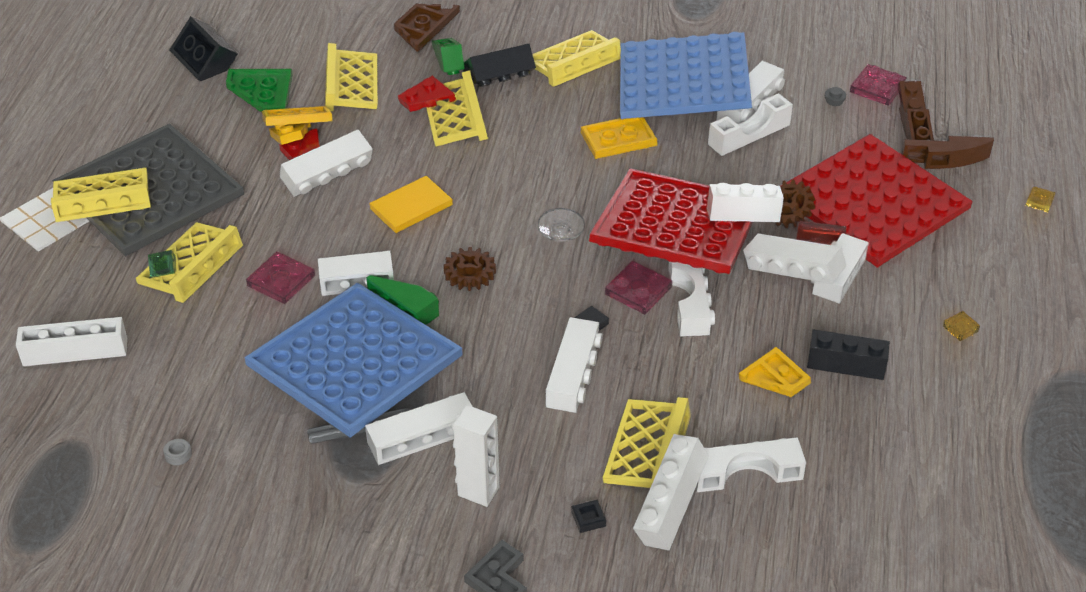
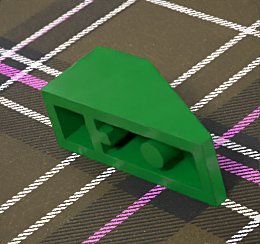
M453 38L431 41L440 69L443 72H447V75H454L460 73L459 70L465 69L462 45Z
M372 275L366 277L367 289L423 324L427 325L439 316V300L437 296L422 286Z

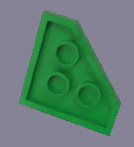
M229 69L226 86L228 90L261 113L263 110L287 109L293 76L292 69Z

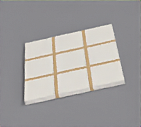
M53 188L0 217L2 223L37 251L44 249L89 222L87 218L56 222L51 205Z

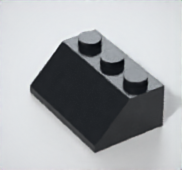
M191 16L169 49L199 81L226 72L238 55L209 24Z
M529 43L470 57L464 62L465 69L463 71L470 70L473 84H479V87H484L497 79L499 82L511 80V76L518 75L519 78L529 76L536 66Z
M812 329L807 368L884 380L890 341Z

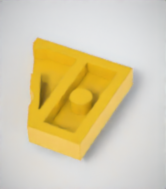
M311 123L274 125L275 127L270 128L269 131L271 137L283 145L303 139L308 132V128L311 127Z
M777 347L739 372V379L742 382L789 397H793L811 384V377Z

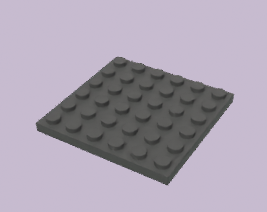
M170 123L52 180L54 182L147 168L151 208L87 217L124 256L244 195V189L238 182Z

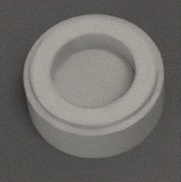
M184 439L171 440L163 449L165 460L171 465H182L189 461L192 456L190 444Z

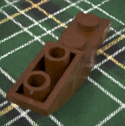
M899 81V112L906 138L910 140L934 141L929 109L925 107L921 81Z
M948 136L947 141L904 139L901 154L914 163H924L925 169L962 167L990 158L994 138Z

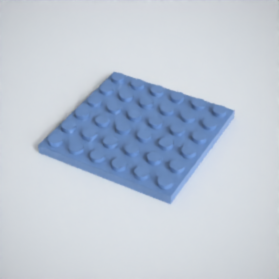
M731 32L719 35L710 34L708 36L692 35L685 38L670 37L663 40L649 39L647 41L621 43V119L752 108L744 32Z
M356 283L247 355L245 363L252 370L351 438L363 429L365 425L370 424L461 357L463 353L462 347L361 284Z

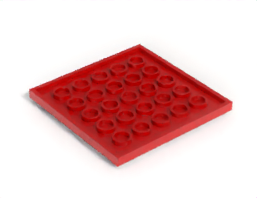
M871 134L793 178L796 185L802 181L805 187L809 186L815 197V209L810 210L812 216L806 217L836 239H839L843 233L869 242L866 260L877 268L969 210L973 202Z
M630 168L592 229L589 242L597 243L600 246L618 248L625 252L640 253L647 257L662 258L669 262L688 264L694 268H705L716 273L730 274L753 222L710 221L707 212L709 185Z

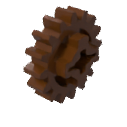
M794 179L791 180L790 184H787L785 180L782 181L780 188L784 200L780 222H775V224L780 226L783 223L785 228H788L789 224L797 227L798 221L806 223L804 217L812 216L810 210L815 209V197L810 187H805L802 181L798 185H796Z
M469 247L468 251L460 248L458 254L451 252V258L446 257V264L443 265L445 280L450 281V286L457 284L458 290L463 289V287H467L468 291H471L472 287L480 290L481 284L488 286L489 280H494V274H496L494 257H489L488 251L481 253V248H478L476 251H472V247Z

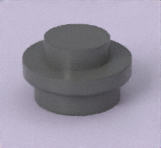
M839 87L829 88L825 91L826 102L831 106H840L846 99V92Z

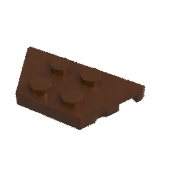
M416 3L394 23V30L415 51L419 52L460 12V5L453 4V8L448 9L441 8V4L428 5Z

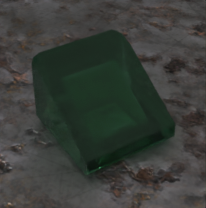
M172 250L148 254L151 278L175 273L176 255Z

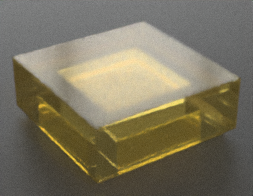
M1033 186L1026 206L1049 212L1056 193Z
M961 311L944 320L943 327L959 341H962L979 332L980 325L964 311Z

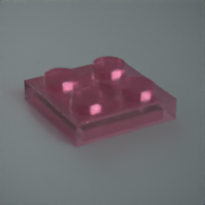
M867 64L851 84L850 92L889 106L899 93V81H906L907 77L875 65Z
M276 252L246 279L248 287L286 304L315 277V271L301 262Z
M632 261L605 287V295L645 315L672 288V280Z

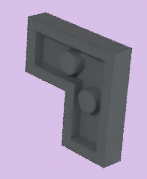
M501 540L464 575V582L477 592H527V587L509 576L524 561V554L504 540Z

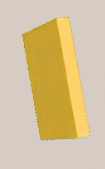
M326 106L263 110L262 118L266 126L328 122L332 121V113Z
M644 117L619 118L581 127V134L595 159L657 146V138Z
M424 176L370 202V209L395 233H398L452 206L453 201L430 178Z

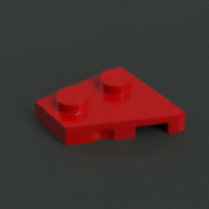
M433 75L398 95L399 102L410 112L425 107L437 106L436 101L449 99V102H454L456 100L455 94Z
M317 129L308 131L303 139L283 145L279 144L280 151L291 160L320 147Z

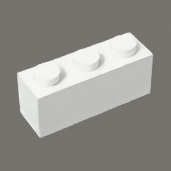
M710 184L707 212L710 221L780 222L784 197L780 186L774 184Z
M843 233L831 245L842 247L846 264L845 269L832 284L811 280V283L814 284L812 294L839 304L865 262L869 245L867 241Z
M390 251L318 259L322 296L341 294L356 283L367 288L366 277L369 275L394 280Z

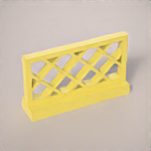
M591 30L532 55L536 66L535 69L547 76L549 84L555 87L621 59L620 40L616 37L608 40Z
M328 43L325 106L330 111H334V106L377 109V53L336 50V44ZM341 58H348L350 60L345 62ZM362 60H371L372 62L366 64ZM357 64L360 68L355 69L352 65ZM344 69H346V70H348L350 73L344 74V73L341 72V71L344 70ZM367 71L371 75L365 76L363 72ZM356 76L361 80L356 82L351 78ZM347 82L349 86L344 87L341 83ZM368 84L371 87L366 89L362 85ZM357 89L361 93L356 95L351 91ZM347 95L349 99H343L339 97ZM367 96L372 101H365L362 98Z
M470 70L462 72V79L443 83L450 90L461 87L456 93L453 92L456 97L454 102H449V100L447 102L443 100L436 101L437 105L442 106L439 111L433 110L436 106L426 107L435 146L478 136L479 141L488 139ZM457 100L463 101L460 105L454 104ZM448 109L454 110L451 115L445 113ZM460 113L467 114L463 119L457 117ZM440 118L445 119L442 124L436 123ZM452 122L457 123L454 128L448 127ZM464 126L472 128L470 130L460 131ZM443 131L449 133L447 136L439 137Z
M147 168L54 181L51 205L55 221L62 222L151 208Z
M196 222L136 277L137 283L173 294L176 301L184 303L243 246L237 227L229 225L224 230ZM199 231L205 233V234H201V235L194 236V235H196ZM207 241V243L194 246L196 243ZM190 245L189 248L179 250L181 247ZM192 255V257L179 260L181 257ZM175 259V262L164 264L166 261ZM176 269V271H175V272H172V273H168V274H164V273H163V272H166V271H170V270ZM160 274V276L149 279L152 275Z
M678 397L676 403L628 399L603 475V482L651 488L673 435H686L691 417L688 398ZM633 409L645 411V413L636 418L631 414ZM662 411L671 412L669 416L662 420L656 416ZM652 418L655 424L647 428L640 424ZM634 426L640 431L630 437L625 433ZM659 429H662L665 433L663 436L654 439L650 435L651 433ZM644 437L650 442L641 448L634 444ZM630 446L633 452L622 457L619 451ZM655 448L659 454L648 460L644 454ZM639 457L644 463L632 469L628 463ZM621 466L627 470L622 475H612L613 471ZM648 468L653 472L651 479L638 476L639 473Z

